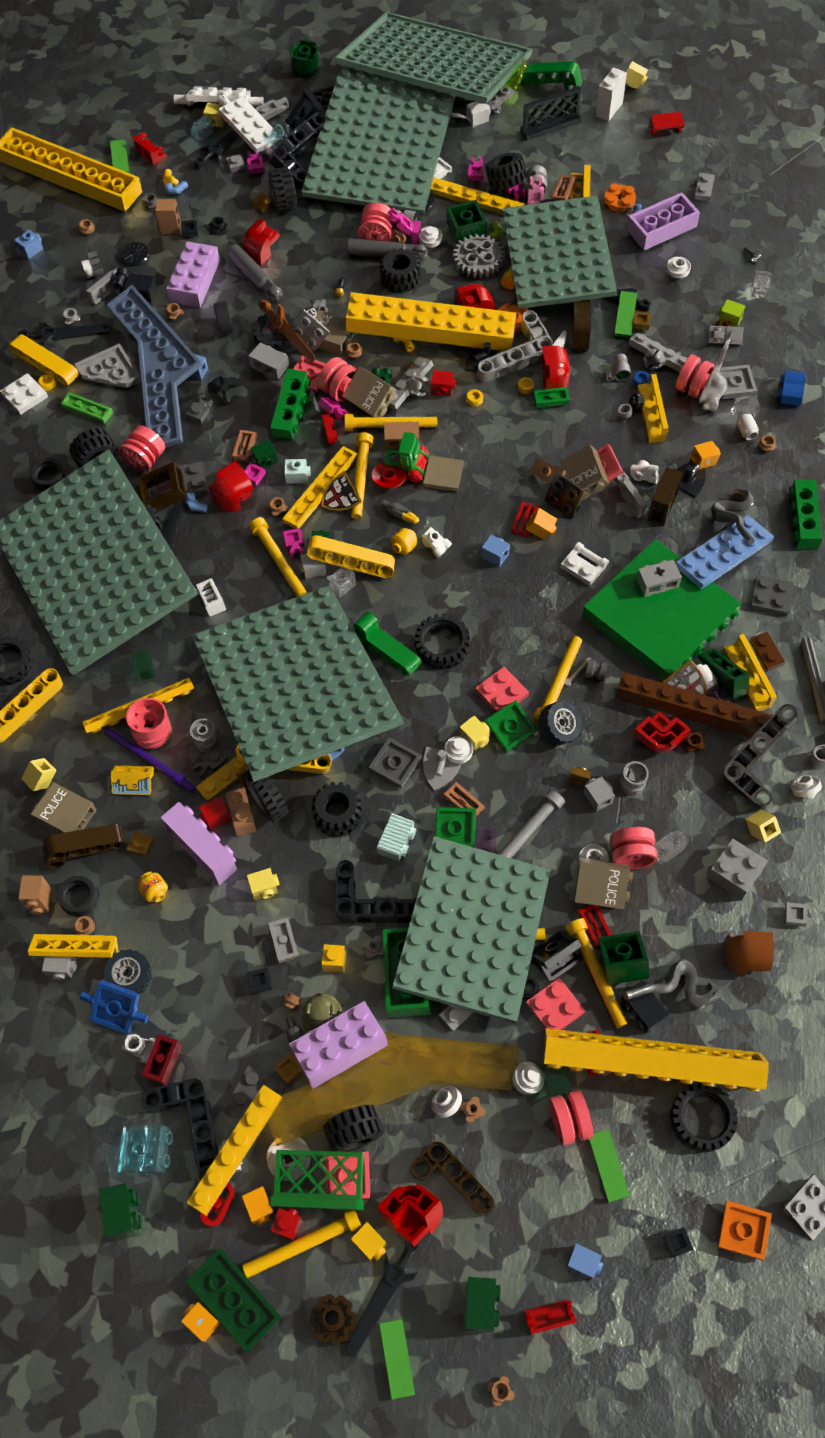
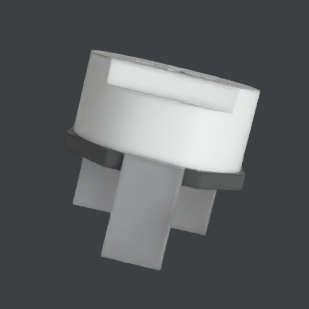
M96 251L86 252L88 259L81 261L87 278L104 273L103 268L95 271L93 264L100 262L99 258L90 259L97 256Z

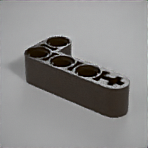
M591 299L573 302L572 350L589 351Z
M111 824L50 835L44 839L42 850L46 867L52 870L62 867L67 858L123 848L126 842L122 826L120 824Z
M442 1142L431 1143L412 1162V1175L417 1181L427 1180L438 1170L479 1216H488L493 1211V1197ZM434 1149H441L444 1155L440 1159H435L431 1155ZM424 1164L428 1170L425 1174L420 1175L415 1171L416 1166ZM450 1165H455L458 1167L459 1172L457 1175L451 1176L447 1173L446 1169ZM465 1182H471L474 1185L475 1189L471 1193L463 1191L462 1185ZM478 1191L481 1192L479 1193L481 1201H488V1209L485 1207L479 1208L480 1201L475 1197Z

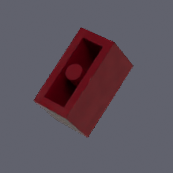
M157 1035L141 1075L147 1082L159 1086L168 1084L182 1049L179 1041Z

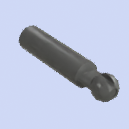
M349 238L348 255L382 258L388 251H393L392 249L403 248V250L409 249L410 252L413 251L415 255H418L419 260L422 261L428 254L427 248L422 244L412 245L402 242Z
M239 245L231 246L227 256L260 291H264L270 301H280L283 295L281 288L272 282V279Z

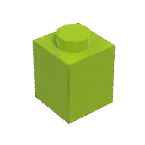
M726 300L724 306L721 305L719 308V320L730 321L732 323L731 326L738 327L744 314L745 305Z

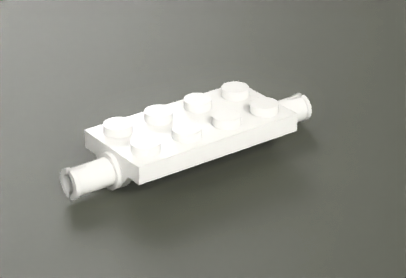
M193 87L186 95L175 94L174 104L190 106L195 102H217L218 97L224 94L230 102L243 96L251 106L259 107L264 104V98L251 97L250 91H246V88L231 90V88L225 87L222 88L223 90H217L216 87H208V89Z
M224 94L220 95L217 102L223 107L219 108V114L255 153L262 151L270 156L275 143L280 141L281 136L243 96L230 102Z

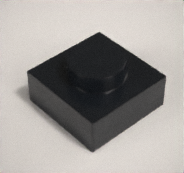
M197 220L181 221L183 238L198 236Z
M268 968L247 972L251 994L272 990Z
M685 1227L662 1235L671 1259L694 1250Z

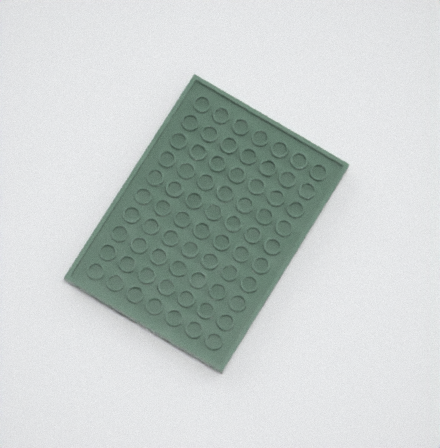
M385 12L335 57V64L354 68L356 71L362 70L368 74L380 75L382 78H391L397 82L403 81L409 85H418L424 89H433L438 93L444 92L451 96L463 97L465 100H474L480 104H487L532 55V49Z
M340 67L326 111V123L321 128L301 191L302 196L362 206L370 203H382L389 208L402 212L411 210L416 211L417 214L424 215L455 96L444 92L438 93L433 89H424L418 85H409L403 81L397 82L391 78H382L380 75L368 74L362 70L356 71L351 68Z
M109 449L0 520V546L73 676L198 595V592Z
M330 585L192 635L254 782L404 724L399 711Z

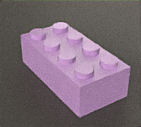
M681 192L629 215L626 230L639 246L646 250L697 227L700 212Z
M186 242L166 288L170 303L201 308L220 262L216 246Z
M178 802L160 817L167 833L218 885L222 884L237 870L233 851L227 845L223 847L219 842L220 838L213 831L210 833L206 829L207 825L200 818L197 820L193 816L194 812L187 805L183 806Z
M365 1001L289 1043V1046L308 1083L314 1089L388 1046L384 1031Z

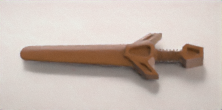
M260 300L258 305L261 311L266 312L272 318L271 325L267 326L269 330L278 329L309 362L313 363L315 355L285 320L283 307L277 304V313H275L271 308L270 302Z

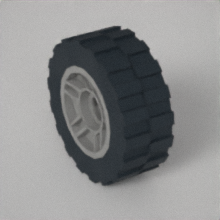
M557 701L549 704L541 710L539 715L540 732L549 743L554 745H563L574 741V739L579 737L578 735L581 733L582 727L579 711L568 701Z
M120 950V952L114 953L104 966V981L139 994L146 990V987L150 984V979H152V969L143 954L136 950ZM128 970H130L131 975L125 977L124 975H126V973H128Z

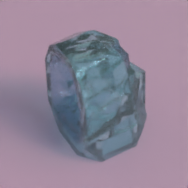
M205 115L195 121L191 127V136L198 141L211 136L214 131L211 119Z

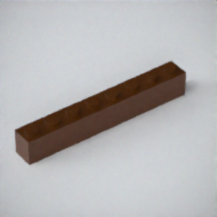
M622 672L615 697L622 701L749 738L773 716L626 672Z

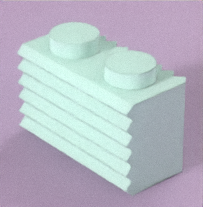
M392 813L377 845V854L400 862L402 857H406L409 846H407L409 839H414L417 830L414 828V821Z

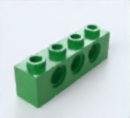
M287 368L270 427L273 437L293 439L295 433L298 432V420L302 417V406L306 403L307 399L306 391L311 385V379L308 378L307 371Z
M794 479L793 485L789 487V497L792 498L790 511L793 512L791 523L792 527L795 528L793 541L796 542L797 549H819L823 537L816 480Z

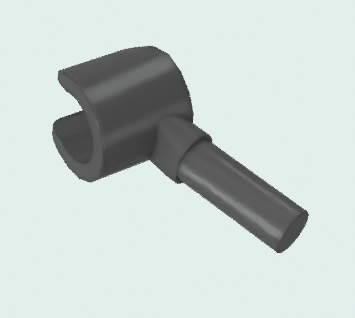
M747 246L744 247V250L751 255L750 261L753 264H757L761 260L759 258L761 252H754Z

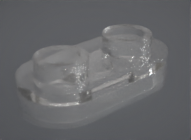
M674 831L653 846L657 851L658 859L656 863H667L686 848L688 842L686 835L680 831ZM677 841L680 845L676 846L673 842ZM658 852H662L664 856L660 857Z

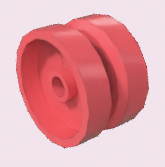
M691 354L679 373L675 389L683 393L689 389V396L699 399L715 365L706 360L701 363L700 357Z
M335 357L327 362L321 370L318 378V388L324 393L329 394L336 401L343 402L347 400L343 397V394L357 369L352 365H348L340 357Z
M628 827L617 830L610 835V845L614 850L612 852L613 863L629 865L630 870L646 868L657 862V851L653 847L655 845L653 830L645 827Z
M580 1090L568 1092L567 1103L561 1095L549 1098L553 1124L562 1146L574 1144L575 1133L581 1141L593 1138L594 1134L589 1110Z

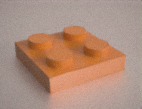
M726 1201L717 1248L764 1261L772 1213Z

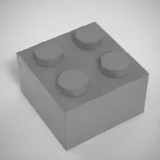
M732 839L712 867L707 878L743 900L768 861L735 839Z

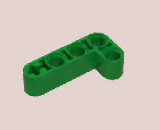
M574 61L528 63L521 74V80L526 84L563 83L565 91L577 86L581 87L582 85L580 68Z
M366 611L354 623V631L361 644L403 675L409 677L421 665V659L414 652L379 628L378 620L372 613Z

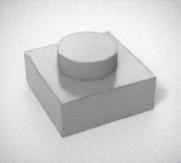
M241 154L226 158L231 173L246 169Z
M786 902L785 924L806 927L808 905Z

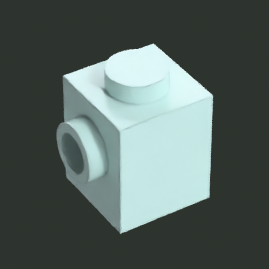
M285 459L286 484H307V477L311 476L310 466H307L306 459Z

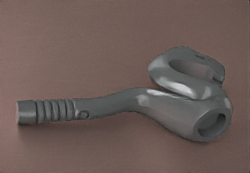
M737 488L729 493V499H736L740 502L718 501L711 507V513L717 522L736 523L739 533L751 545L755 542V539L744 527L743 517L731 511H745L754 506V499L748 490Z
M682 959L671 965L666 983L647 984L623 992V997L625 1000H629L651 992H672L678 985L681 975L685 978V997L689 1004L696 1009H702L712 1004L723 992L719 986L711 981L707 985V994L702 996L696 995L694 987L697 980V971L690 961Z

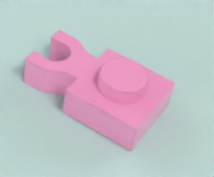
M539 176L538 182H534L533 177H530L532 187L528 188V205L538 204L544 200V187H540L542 185V176Z

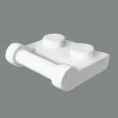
M578 542L570 554L563 560L560 568L590 586L607 567L609 560L606 558L602 559ZM581 553L585 557L597 563L598 566L595 567L594 565L579 557L578 554Z

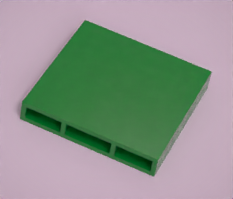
M655 539L584 605L582 616L661 679L665 680L687 661H693V657L696 654L699 656L704 651L705 645L707 643L711 644L716 639L717 633L719 631L723 632L728 627V622L731 619L734 621L740 615L739 609L742 603L714 582L700 589L681 571H679L682 577L679 588L644 597L636 579L638 570L643 566L655 565L661 561L674 560L676 564L681 559Z

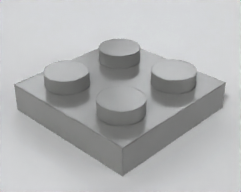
M750 365L720 368L719 373L727 381V389L722 399L756 395L757 388Z

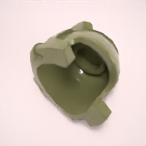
M318 993L310 997L302 1008L303 1017H301V1021L305 1031L312 1028L316 1029L342 1014L343 1009L339 1001L329 993Z

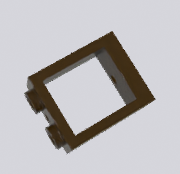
M174 461L137 477V490L140 494L141 502L146 503V505L150 504L157 511L187 499L182 469ZM170 480L172 490L152 499L150 488Z
M666 467L653 496L647 521L662 526L665 525L678 495L683 472Z

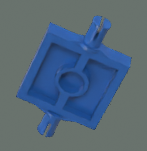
M101 980L98 982L94 995L84 991L80 995V1000L91 1004L89 1021L128 1035L132 1030L134 1020L146 1024L149 1015L137 1011L139 993Z

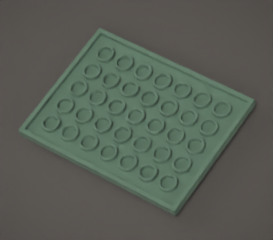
M598 196L503 208L518 309L617 296Z
M434 836L392 989L516 1024L551 870Z

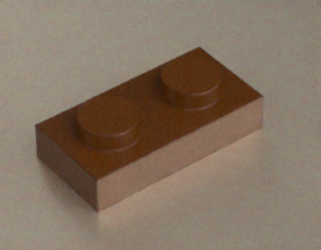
M768 631L750 638L749 642L767 672L784 666L785 660Z

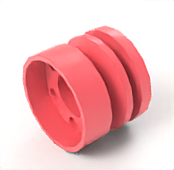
M382 203L366 205L362 211L358 228L359 239L390 241L394 222L388 218L390 215L388 211L391 208Z
M138 425L135 426L128 439H125L124 443L119 447L118 452L123 461L139 472L146 473L155 464V459H158L164 452L165 443L153 430Z
M143 698L134 702L129 707L126 713V720L133 740L139 747L156 749L168 742L172 734V727L165 706L159 700Z

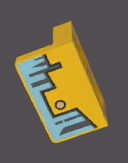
M115 765L111 771L112 794L150 795L154 767Z

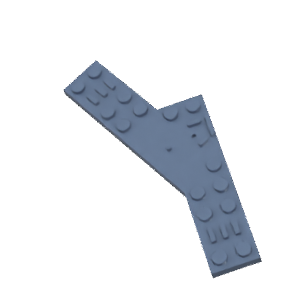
M131 285L109 302L107 306L138 341L146 427L157 433L165 443V448L183 443L177 386L201 368L203 364L136 288Z

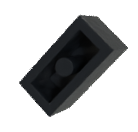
M642 980L629 990L644 986L646 983ZM653 992L629 1000H625L622 994L620 999L622 1001L621 1006L627 1013H631L635 1018L634 1023L641 1031L644 1030L646 1034L667 1020L669 1013Z

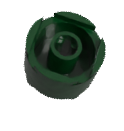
M300 40V43L296 44L295 42L291 45L290 57L293 73L314 76L321 65L319 47L311 40Z

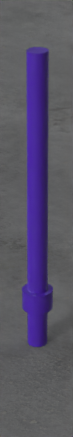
M107 727L104 730L107 736L171 778L172 782L179 787L182 786L191 793L196 791V786L186 780V777L181 773L174 772L111 728Z

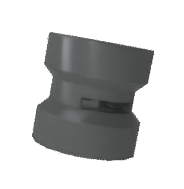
M589 659L585 678L591 679L595 677L600 681H604L608 663H596L595 660Z

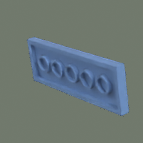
M747 515L743 518L744 527L755 539L753 544L750 545L737 530L736 523H734L678 560L676 566L694 584L703 589L771 543L774 536Z

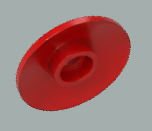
M382 462L374 467L371 475L373 482L379 487L395 488L404 483L407 474L406 470L400 467L385 465Z

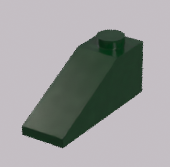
M715 649L699 654V659L703 665H707L718 679V687L721 691L732 699L749 693L750 674Z

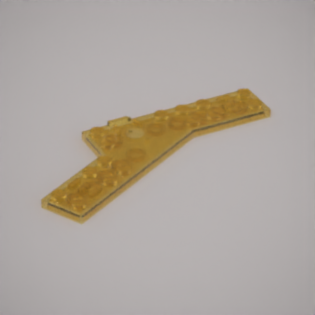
M384 1032L388 1046L314 1089L307 1085L282 1095V1100L268 1120L276 1146L322 1129L323 1125L330 1118L343 1111L361 1105H374L376 1107L433 1083L516 1090L512 1076L514 1069L518 1065L519 1046L397 1035L392 1032Z

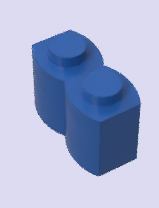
M785 370L784 375L780 376L779 385H782V387H779L777 398H780L781 404L801 406L806 372Z

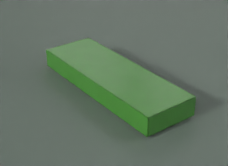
M125 139L110 141L113 167L129 173Z
M621 291L614 333L615 337L631 338L637 293Z
M70 392L67 393L60 403L61 408L105 424L113 413L110 407Z
M605 1130L594 1133L593 1138L588 1139L607 1202L610 1203L630 1197L610 1131Z
M403 1319L379 1323L391 1398L394 1400L415 1395Z

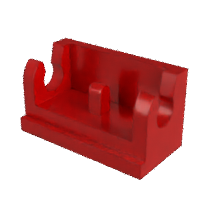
M681 111L651 115L649 122L652 136L656 135L655 132L657 130L677 128L678 132H682V128L685 126Z
M143 132L133 136L135 150L151 164L155 165L167 157L166 153L162 152V147L157 148L148 138L142 140L143 137L147 136L146 133Z
M569 1299L524 1311L530 1336L577 1323L576 1317L572 1312V1303Z

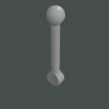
M586 658L583 665L570 678L565 680L564 685L566 687L571 685V681L588 665L591 658Z

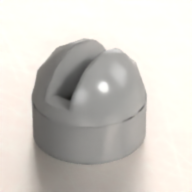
M622 404L618 407V414L622 419H628L632 415L631 405Z

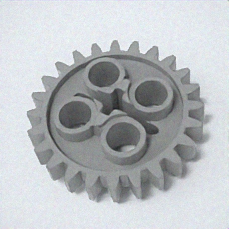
M478 234L475 237L469 235V239L464 237L463 241L459 240V245L456 244L455 249H453L454 265L457 266V270L462 269V274L467 272V276L473 274L474 278L476 275L482 278L483 274L488 277V273L494 275V270L499 271V267H503L505 260L503 246H500V242H496V238L491 240L490 235L487 238H484V234L481 237Z

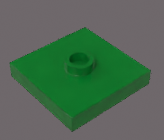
M517 700L484 720L505 752H508L538 732Z
M436 807L435 837L475 848L476 808Z

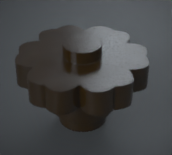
M332 1294L321 1297L318 1300V1307L311 1309L309 1323L315 1327L314 1336L324 1344L330 1340L334 1345L347 1341L349 1338L348 1332L356 1329L357 1315L352 1312L353 1304L342 1295L337 1298Z

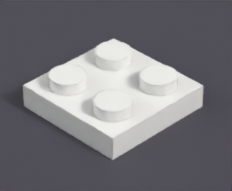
M28 373L0 390L1 395L20 415L48 398L47 392Z

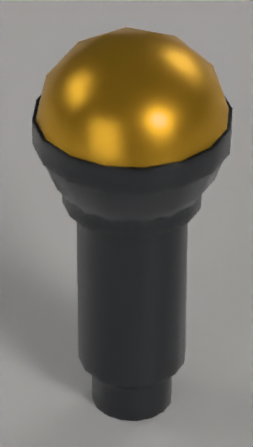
M344 277L339 279L338 286L334 288V295L339 298L345 294Z

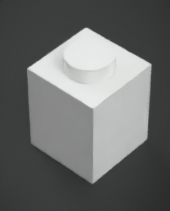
M477 101L467 104L466 116L472 126L489 121V114L491 113L489 105L480 104Z

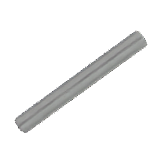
M810 637L803 638L801 646L821 722L825 723V689L812 639Z

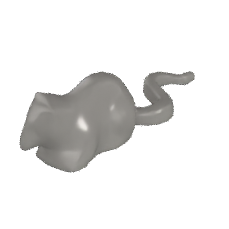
M731 337L726 341L717 365L700 396L698 404H703L702 410L715 412L720 398L727 389V381L719 373Z

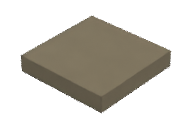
M430 455L423 487L458 492L464 460Z

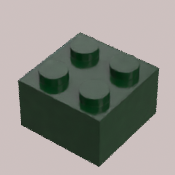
M477 200L446 207V223L456 244H459V240L463 241L464 237L469 239V235L475 237L478 234L481 237L484 234V237L486 236L487 221Z
M640 931L598 937L599 956L607 985L649 979V960Z
M127 1183L99 1189L104 1236L114 1242L141 1236L140 1229H143V1219L141 1215H138L137 1206H140L139 1192H135V1189Z
M468 1277L465 1331L493 1333L494 1327L499 1326L500 1310H495V1302L500 1300V1285H496V1279Z

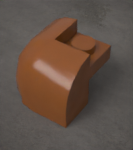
M743 931L744 935L733 937V934H729L723 942L724 960L729 969L734 973L745 976L749 970L755 972L771 971L774 957L773 932Z

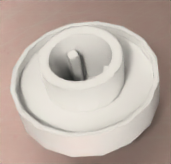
M433 226L425 227L419 232V241L425 247H436L442 242V232L439 228Z
M673 257L668 261L666 271L671 277L684 278L689 274L691 264L686 258Z
M455 736L446 742L444 751L449 761L461 764L469 761L472 757L473 745L469 739Z
M803 775L793 781L791 790L796 797L810 799L820 791L822 785L817 776Z
M596 844L584 847L578 859L579 863L580 858L609 861L606 850Z
M523 1062L513 1071L512 1080L514 1086L522 1094L533 1095L542 1089L544 1076L536 1064Z
M445 1086L433 1097L431 1108L437 1116L447 1118L457 1112L462 1102V1095L455 1087Z

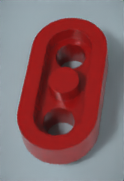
M322 414V422L328 445H333L335 440H338L337 431L332 428L334 427L333 416L329 417V414Z
M227 1183L223 1190L228 1192L227 1197L222 1199L219 1196L207 1216L200 1213L201 1220L206 1226L216 1227L223 1221L235 1198V1190L231 1184ZM216 1212V1218L213 1220L209 1219V1214Z

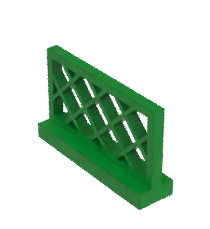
M276 1150L274 1196L271 1197L270 1206L364 1210V1200H362L364 1152ZM283 1155H290L295 1161L288 1170L282 1165ZM307 1156H312L317 1163L307 1171L301 1162ZM329 1156H333L338 1164L329 1172L322 1163ZM350 1157H358L357 1168L351 1173L344 1163ZM297 1166L305 1173L298 1182L290 1175ZM320 1166L327 1175L317 1183L311 1174ZM340 1167L349 1175L341 1184L332 1176ZM287 1177L294 1186L288 1192H280L281 1182ZM307 1178L315 1185L309 1193H305L300 1187ZM330 1178L337 1188L331 1194H326L321 1186ZM350 1179L356 1184V1195H348L342 1188ZM319 1190L321 1194H316L315 1192Z

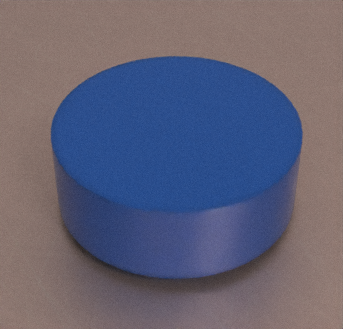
M638 371L633 376V384L636 387L638 384H649L650 375L645 371Z

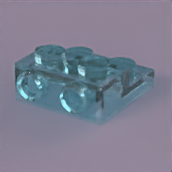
M163 1125L124 1126L118 1172L165 1174L166 1168L170 1165V1156L167 1154L168 1145H171L173 1141V1134L170 1128Z

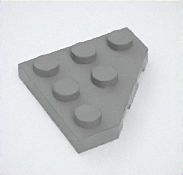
M120 344L74 364L83 380L125 388L141 382L140 374Z

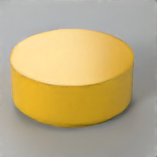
M44 374L39 377L38 384L45 391H50L55 388L56 381L51 374Z
M529 377L519 379L518 391L522 394L532 393L534 381Z
M476 389L468 391L466 394L467 404L473 407L481 405L483 402L482 392Z

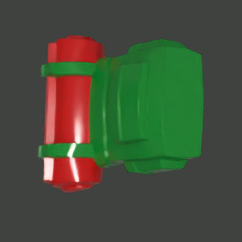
M404 432L399 451L387 450L384 464L406 470L408 479L411 482L418 483L424 477L426 461L429 459V452L427 448L420 446L415 433ZM392 455L399 456V460L395 462L391 461L389 458Z

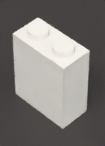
M613 68L601 82L598 90L596 117L609 121L623 104L626 72Z

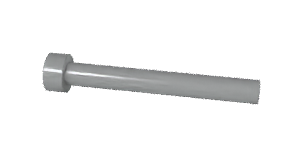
M549 790L543 797L545 802L498 855L512 858L549 814L563 806L565 803L563 797L556 791Z

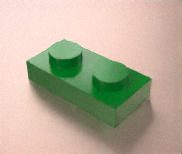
M567 387L535 390L533 393L536 408L570 404Z

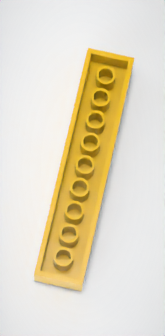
M11 127L0 139V162L124 212L142 193L139 177Z
M351 292L346 315V332L483 349L484 344L489 342L491 350L506 351L512 349L516 312Z
M545 1029L543 1058L544 1064H548L550 1068L569 1066L574 1071H582L583 1068L600 1074L605 1073V1071L614 1072L613 1074L618 1076H627V1073L636 1074V1077L647 1079L649 1076L658 1077L657 1079L662 1081H671V1078L680 1079V1082L686 1084L698 1081L702 1082L705 1086H715L716 1083L724 1084V1087L730 1089H737V1086L746 1087L749 1091L756 1092L767 1087L769 1062L759 1052Z

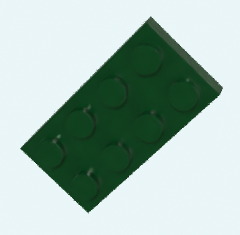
M221 1247L185 1281L246 1353H249L282 1318Z

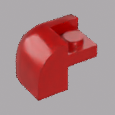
M256 220L242 237V249L258 265L262 266L271 257L270 246L279 238V232L266 226L265 220Z
M468 284L455 288L454 300L457 305L496 310L490 292L481 284Z
M543 346L541 361L544 371V389L568 387L570 363L567 351L561 346Z
M234 461L217 472L216 479L209 485L211 500L218 508L226 512H235L242 509L240 503L252 496L251 491L254 490L245 471Z
M659 711L652 719L648 716L635 728L634 737L656 753H667L679 745L689 735L691 729L677 717L670 721Z
M419 1184L416 1186H398L377 1206L382 1219L399 1238L402 1237L413 1247L427 1233L433 1234L443 1215V1207L440 1200Z

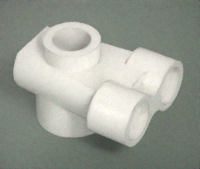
M639 460L636 465L631 466V477L636 481L646 480L649 483H658L657 465H649L647 461Z
M431 527L422 535L423 544L428 548H432V553L437 558L452 545L447 538L444 539Z
M136 1034L127 1035L122 1049L141 1058V1062L146 1064L156 1039L150 1038L148 1040L140 1038ZM135 1044H139L136 1049H133Z

